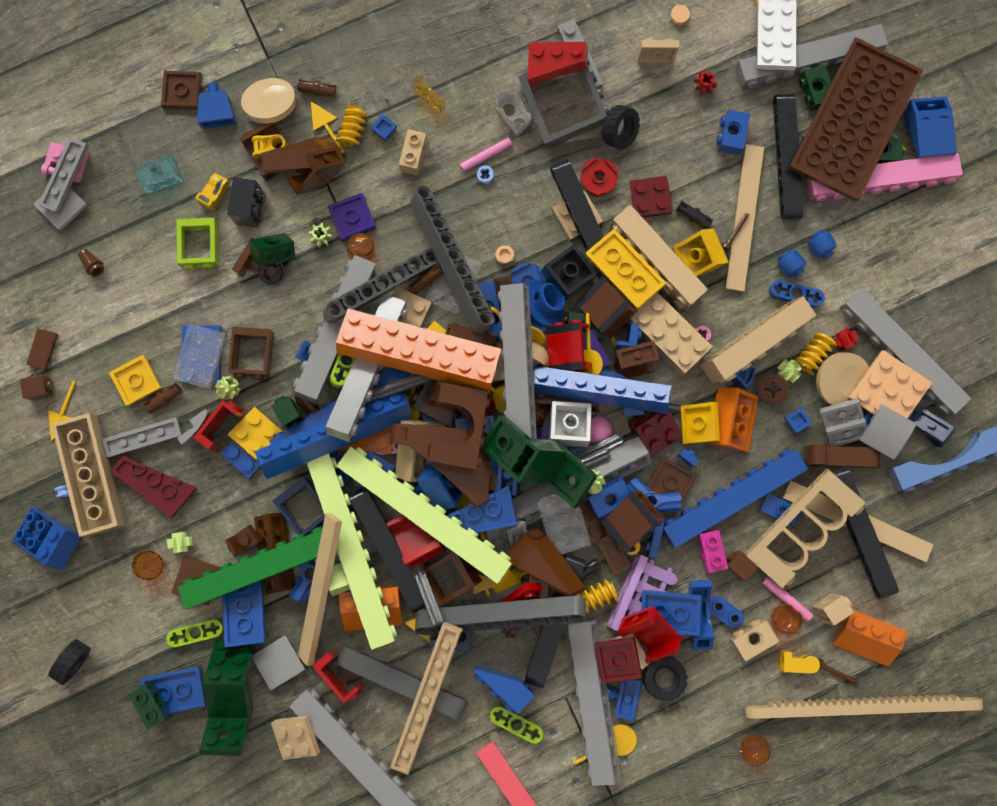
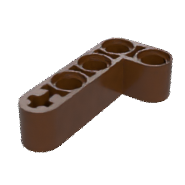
M812 444L804 446V462L806 466L879 468L880 452L872 447H837Z

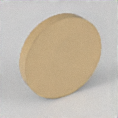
M267 78L253 83L245 90L242 95L241 105L245 115L250 120L269 124L286 118L293 111L296 105V95L293 87L288 82L278 78Z
M847 352L836 353L828 357L821 364L816 377V386L821 398L829 405L850 401L848 397L869 368L866 361L856 354Z

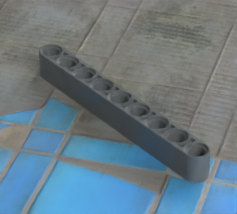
M418 186L410 200L412 209L471 330L476 335L483 336L494 323V316L432 191L426 186Z
M565 596L439 608L444 622L462 628V632L583 622L586 619V599L582 596ZM427 610L417 611L415 632L420 635L439 634L442 624L432 626Z

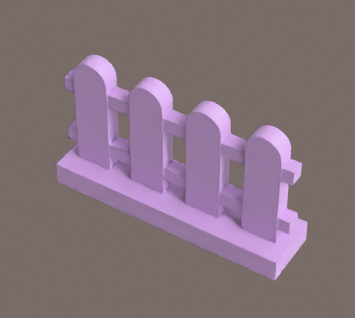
M635 554L631 564L632 567L629 568L618 595L619 602H615L606 626L618 631L627 609L626 616L641 611L642 602L639 600L642 590L664 591L667 584H676L678 579L675 574L671 573L673 569L667 567L664 570L655 566V561L649 559L647 562V557ZM649 576L661 581L659 588L646 583Z

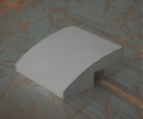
M71 188L58 214L40 207L38 204L41 197L34 203L36 208L60 231L88 206Z
M859 398L820 409L831 446L858 441L861 434L867 428Z
M881 404L870 419L869 425L861 434L859 440L895 459L912 434L916 423Z
M205 409L189 421L193 427L177 438L179 442L189 447L199 443L193 437L213 412Z
M517 521L518 525L485 531L486 539L495 546L493 550L499 554L501 551L506 554L519 537L527 533L526 523L524 521Z
M286 635L254 654L252 658L270 691L305 670Z

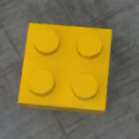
M141 355L109 372L125 405L128 407L163 389L145 355Z
M718 402L681 406L683 444L720 441Z
M254 407L227 435L257 461L258 459L254 451L271 445L269 441L274 439L276 434L283 431Z

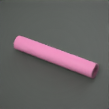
M508 137L460 163L461 169L465 172L513 146L511 140Z
M769 576L763 579L762 584L806 622L811 620L813 614Z

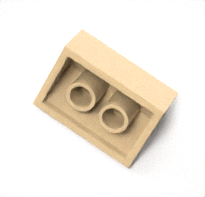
M401 420L400 423L445 427V424L441 422ZM398 444L395 474L399 476L398 479L417 482L427 465L425 464L426 459L410 446Z

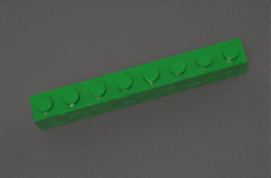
M323 526L311 530L312 534L305 536L303 533L293 537L294 541L292 542L282 541L277 543L272 550H268V548L256 552L257 556L252 558L249 555L239 558V563L234 565L230 562L219 566V571H206L201 574L202 577L195 580L192 577L184 580L183 585L177 588L185 610L317 559Z

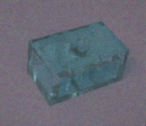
M161 155L156 160L143 161L140 165L135 166L140 185L147 193L182 182L177 162L171 155Z

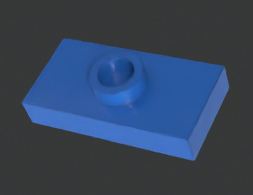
M768 493L765 495L759 511L778 519L792 504ZM801 511L788 525L796 527L803 511Z

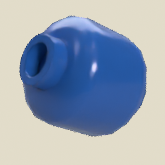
M824 230L811 235L808 242L813 255L817 258L822 257L826 259L834 254L833 250L837 247L831 233L828 231L824 232Z
M789 249L778 258L777 266L788 278L793 275L797 278L805 271L803 267L806 265V261L797 250L791 251Z

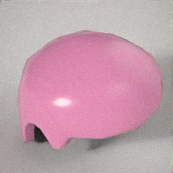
M601 416L591 418L590 443L597 444L613 436L614 429L609 420Z

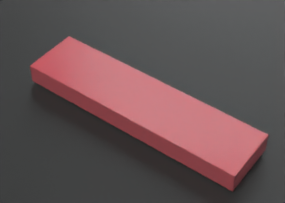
M493 740L476 752L512 806H537Z

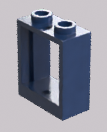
M302 477L272 502L298 535L304 533L307 536L312 534L311 530L321 524L323 526L325 514L304 530L285 506L288 501L307 488L322 507L316 489L306 477Z

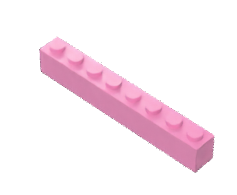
M956 153V155L925 157L877 164L862 195L867 192L878 194L883 192V190L894 192L904 187L915 189L919 185L931 187L941 182H944V184L955 183L963 175L959 153ZM807 177L805 179L809 200L821 202L830 197H834V199L845 197Z

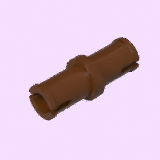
M299 79L297 91L314 93L315 96L320 94L335 97L336 85L323 84L317 80L312 82Z
M438 263L429 271L421 273L418 279L408 284L413 294H417L424 287L432 285L434 280L444 275L440 264Z
M174 383L163 392L159 391L157 396L144 403V408L151 414L162 405H168L170 400L182 394L183 391L177 383Z

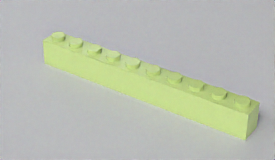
M352 447L349 448L338 463V468L494 582L499 584L513 565L510 562V556L503 551L500 554L493 550L495 546L486 539L484 542L477 538L479 534L471 528L466 530L461 527L462 522L454 516L450 519L445 515V509L438 504L435 507L429 503L431 499L422 493L417 495L413 492L414 487L406 481L403 484L397 480L399 476L391 470L386 472L381 469L383 465L374 458L372 461L366 458L367 453L359 447L356 450Z
M328 453L307 462L324 514L332 513L342 521L337 552L371 650L395 642L394 637L397 636L394 625H389L387 618L391 616L387 605H382L381 599L384 598L380 586L376 587L374 580L377 579L374 568H369L367 561L371 559L367 549L363 550L361 542L364 541L360 530L356 531L354 524L358 522L354 512L350 513L349 511L350 499L347 493L343 494L341 487L345 485L341 475L337 476L336 474L337 462L335 457L331 458Z

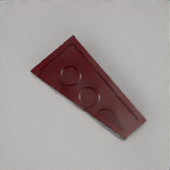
M125 456L110 470L170 518L175 516L197 489L193 485L149 468Z

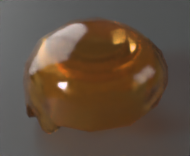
M356 233L348 239L346 248L351 260H353L354 255L369 261L374 257L375 244L369 235Z
M152 550L139 552L132 561L134 574L145 581L158 579L163 573L165 566L163 558Z
M779 605L772 610L770 615L772 627L780 634H794L801 629L803 624L801 612L796 611L792 605Z
M752 734L742 741L740 753L748 764L761 766L769 760L771 747L767 739L761 735Z

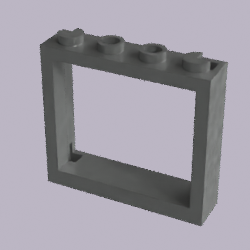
M588 67L582 71L600 114L552 135L548 133L527 80L528 72L518 76L547 149L602 126L604 117L609 109L607 104L603 106L601 101L604 98L600 87L596 89L594 82H597L593 71L590 72Z

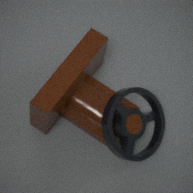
M249 242L232 268L241 277L249 270L258 275L261 281L268 285L278 284L285 274L284 266L281 262H278V266L274 263L259 267L250 256ZM281 268L282 272L280 278L277 281L272 282V277H274L277 273V270Z

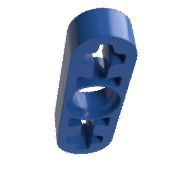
M776 280L769 286V294L775 299L787 302L795 299L792 296V290L798 289L801 292V297L817 295L816 298L819 300L815 303L812 298L806 299L811 308L819 307L825 300L824 293L818 289L782 280ZM779 285L781 290H787L788 287L789 290L788 292L781 291L778 294L776 293L777 290L774 288Z

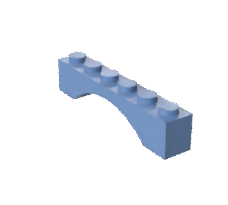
M997 426L974 434L966 448L955 458L945 463L926 465L909 461L887 469L896 491L903 490L905 493L914 490V485L916 484L926 485L933 482L932 478L936 476L943 478L950 475L951 470L956 469L960 471L968 468V463L974 462V464L985 461V457L988 455L992 457L997 456Z

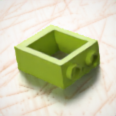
M215 218L177 219V264L184 270H195L197 267L211 270L214 267L220 266L219 222ZM210 230V258L185 259V232Z

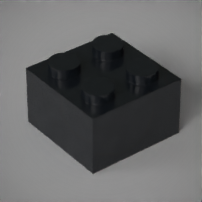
M233 177L227 215L236 225L258 228L259 222L262 221L263 213L261 206L265 203L266 195L256 180Z
M575 244L544 265L541 271L545 278L562 292L565 301L592 282L598 274Z

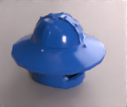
M540 280L529 281L526 285L529 286L530 318L547 327H553L554 323H560L565 304V297L562 292L550 282L546 283Z

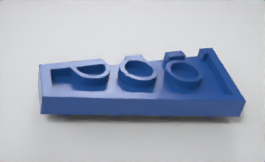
M510 485L488 495V500L478 507L472 503L447 515L450 519L452 516L456 517L462 522L461 527L466 530L471 528L476 533L518 525Z

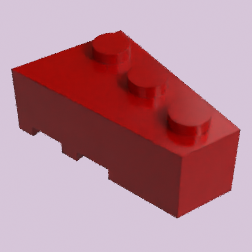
M529 42L527 80L530 87L544 81H551L553 78L562 75L566 76L587 69L588 47L586 42Z

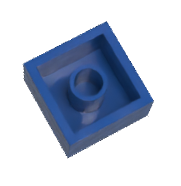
M430 464L426 465L420 478L413 485L414 492L417 495L425 493L431 499L430 503L432 506L435 507L438 504L445 510L455 508L462 495V492Z

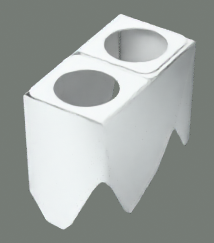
M505 90L500 92L496 99V110L514 134L518 136L532 126L531 113L526 111L517 94H511ZM511 104L514 106L515 112L512 116L505 114L503 110L504 105ZM521 118L525 121V124H521L517 131L513 122L515 119Z

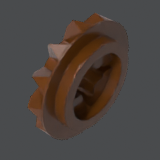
M774 373L765 375L758 384V394L766 403L778 404L783 402L788 396L789 386L787 380L781 375ZM773 382L775 384V387L782 388L776 390L774 396L772 390L765 389L771 387Z

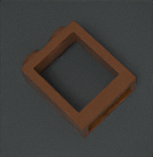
M232 327L228 372L234 378L245 379V376H253L252 379L264 380V377H270L274 332L271 329ZM241 338L266 340L263 371L238 369Z
M455 552L424 569L438 607L482 582L474 566ZM452 560L466 585L445 596L431 571Z

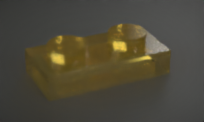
M417 76L413 80L415 93L419 97L423 96L433 110L437 109L439 112H442L445 109V101Z

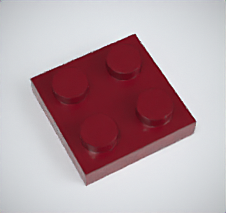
M667 176L631 180L629 182L633 208L642 218L672 214L673 210Z
M668 410V414L652 412L633 425L637 435L648 450L650 457L682 437L670 410Z
M635 637L595 643L602 683L642 678Z

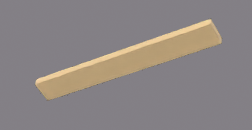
M748 144L744 146L733 231L745 213H748L749 216L731 243L732 249L729 254L725 290L742 293L745 291L764 147Z
M790 480L782 495V499L793 503L807 488ZM820 493L806 505V508L811 512L833 522L837 521L841 514L838 505L831 498ZM869 516L880 543L927 563L934 546L933 544Z
M325 513L298 657L307 666L314 665L342 525V521L332 513Z
M447 622L442 624L392 760L391 769L409 775L462 632L460 627Z

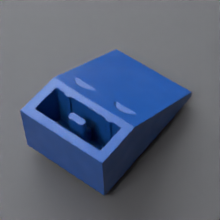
M947 96L910 99L903 116L918 157L956 155L953 111Z
M32 506L12 541L45 566L63 570L82 537H79L78 532Z
M480 665L475 666V678L481 684L487 683L490 686L489 691L497 699L501 697L504 700V706L511 713L515 711L519 714L535 697L534 690L520 677Z

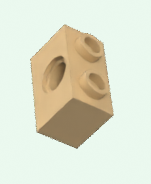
M407 130L399 161L400 172L419 176L427 145L426 133Z
M829 594L812 606L823 623L833 626L854 613L851 609L852 603L843 595Z
M756 619L749 623V628L745 630L739 629L732 634L733 637L729 640L741 660L746 662L779 642L766 620ZM755 633L757 641L751 644L749 636Z

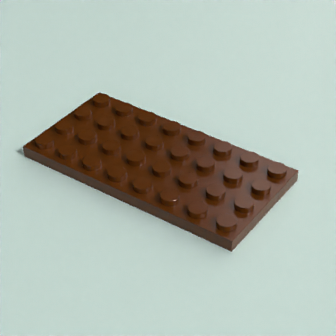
M855 37L789 169L857 202L889 141L923 69Z

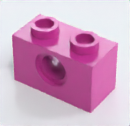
M713 530L698 534L696 537L704 571L711 573L728 569L720 531Z

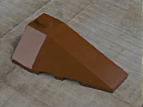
M315 137L266 151L261 154L263 172L310 174L313 170L305 159L308 153L337 147L341 154V149L333 138Z
M538 528L522 534L507 553L511 557L510 562L516 571L520 573L525 571L532 575V579L536 581L540 579L548 583L550 588L566 596H574L586 589L552 541Z

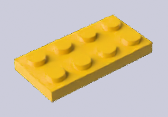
M615 229L610 231L585 253V256L636 310L666 286V282Z

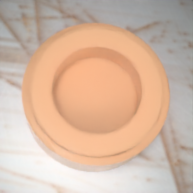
M677 5L671 11V21L676 25H683L688 21L690 12L686 6Z
M509 246L499 247L495 253L496 261L501 265L511 264L514 260L513 249Z

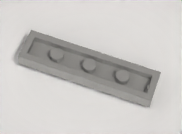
M574 19L557 26L563 42H584ZM588 51L590 65L587 67L590 72L593 71L597 82H594L596 89L603 87L602 79ZM583 71L576 72L585 93L591 92Z
M71 137L68 138L38 204L40 207L57 214L59 213L89 146L86 143Z
M175 417L104 438L102 442L106 458H111L178 438L183 433L179 418Z

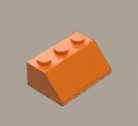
M718 387L716 402H718L720 441L709 442V444L749 453L759 397L739 388Z
M398 586L381 588L384 596L381 599L382 605H387L391 616L387 618L389 625H403L401 595ZM352 592L340 593L339 605L344 631L364 630Z
M853 610V614L839 623L832 645L889 667L902 651L908 631Z

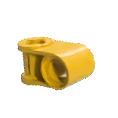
M277 134L254 136L251 138L252 143H254L252 157L262 159L261 154L276 149L275 147L278 143H283L281 147L288 144L281 135Z

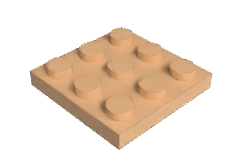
M881 350L848 398L850 400L859 398L861 407L873 415L882 404L908 418L932 382L884 350Z

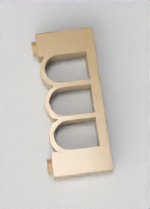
M826 468L746 551V556L781 588L785 585L789 586L795 580V570L802 568L808 561L809 554L807 550L814 551L823 547L828 538L827 530L833 531L841 528L847 521V515L849 514L852 517L854 514H860L865 508L863 505L866 502ZM820 491H823L840 506V517L833 523L821 521L806 508V505ZM801 511L821 527V536L815 542H804L787 527ZM782 530L803 550L802 556L796 562L784 561L768 547Z

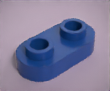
M714 596L710 598V613L731 628H738L742 625L744 616L739 609L722 597ZM716 603L721 604L720 610L715 609ZM732 615L737 616V620L735 622H732L731 620Z

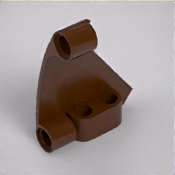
M392 424L390 444L410 446L426 459L428 445L431 441L459 445L468 440L471 430L428 425ZM482 432L481 436H484V440L488 432ZM479 448V455L481 456L480 466L473 472L432 465L476 507L488 500L491 457L482 448Z

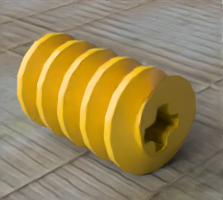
M347 105L348 109L344 113L346 116L342 119L343 123L340 125L341 130L338 131L339 137L336 138V142L342 146L352 148L353 145L360 144L356 138L362 137L358 131H364L360 124H366L362 117H368V114L357 106Z
M814 334V339H811L809 345L804 347L805 351H802L800 357L795 359L801 366V369L807 374L815 375L812 369L819 370L816 363H823L821 357L828 358L825 351L831 353L833 350L830 345L837 346V343L825 334Z
M604 580V587L600 583H596V590L591 585L589 586V592L585 590L582 592V595L579 593L575 595L586 599L587 614L589 613V607L596 611L597 604L604 608V601L611 605V598L619 602L612 581L610 584L607 580Z

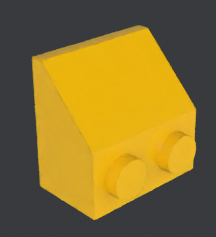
M714 228L701 230L673 246L676 255L696 277L712 272L729 263Z

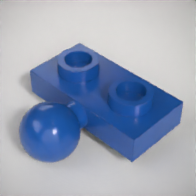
M636 679L621 681L619 692L615 687L607 686L609 702L617 700L614 716L635 721L643 681Z

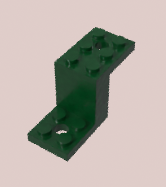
M499 415L483 443L482 449L518 483L547 484L572 508H578L598 477L597 474L558 440L531 439L505 415ZM504 438L508 441L506 448L503 447ZM571 475L575 477V482L573 485H571L569 482V477Z
M215 640L202 683L208 721L199 749L200 755H242L253 711L248 673L255 645L225 648L224 640ZM222 735H229L224 739L220 738Z

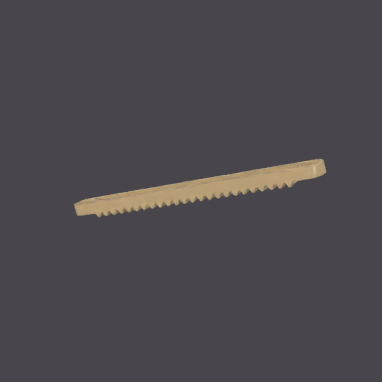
M941 694V696L933 695V697L925 695V697L910 695L909 698L906 696L901 698L886 696V698L878 697V699L863 697L862 700L859 698L854 700L851 698H847V700L832 698L831 701L816 699L815 702L811 699H808L807 702L804 700H800V702L785 700L784 703L777 700L776 703L769 701L767 705L745 706V717L761 719L983 710V699L976 697L959 698L952 694L948 696Z

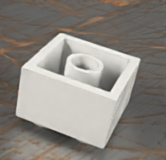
M552 401L550 407L549 440H558L563 446L587 448L590 443L591 404Z

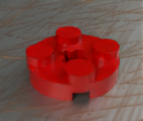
M593 158L583 166L580 175L582 187L595 197L610 193L617 183V168L608 159ZM596 173L599 175L602 173L604 175L602 177V181L595 179Z

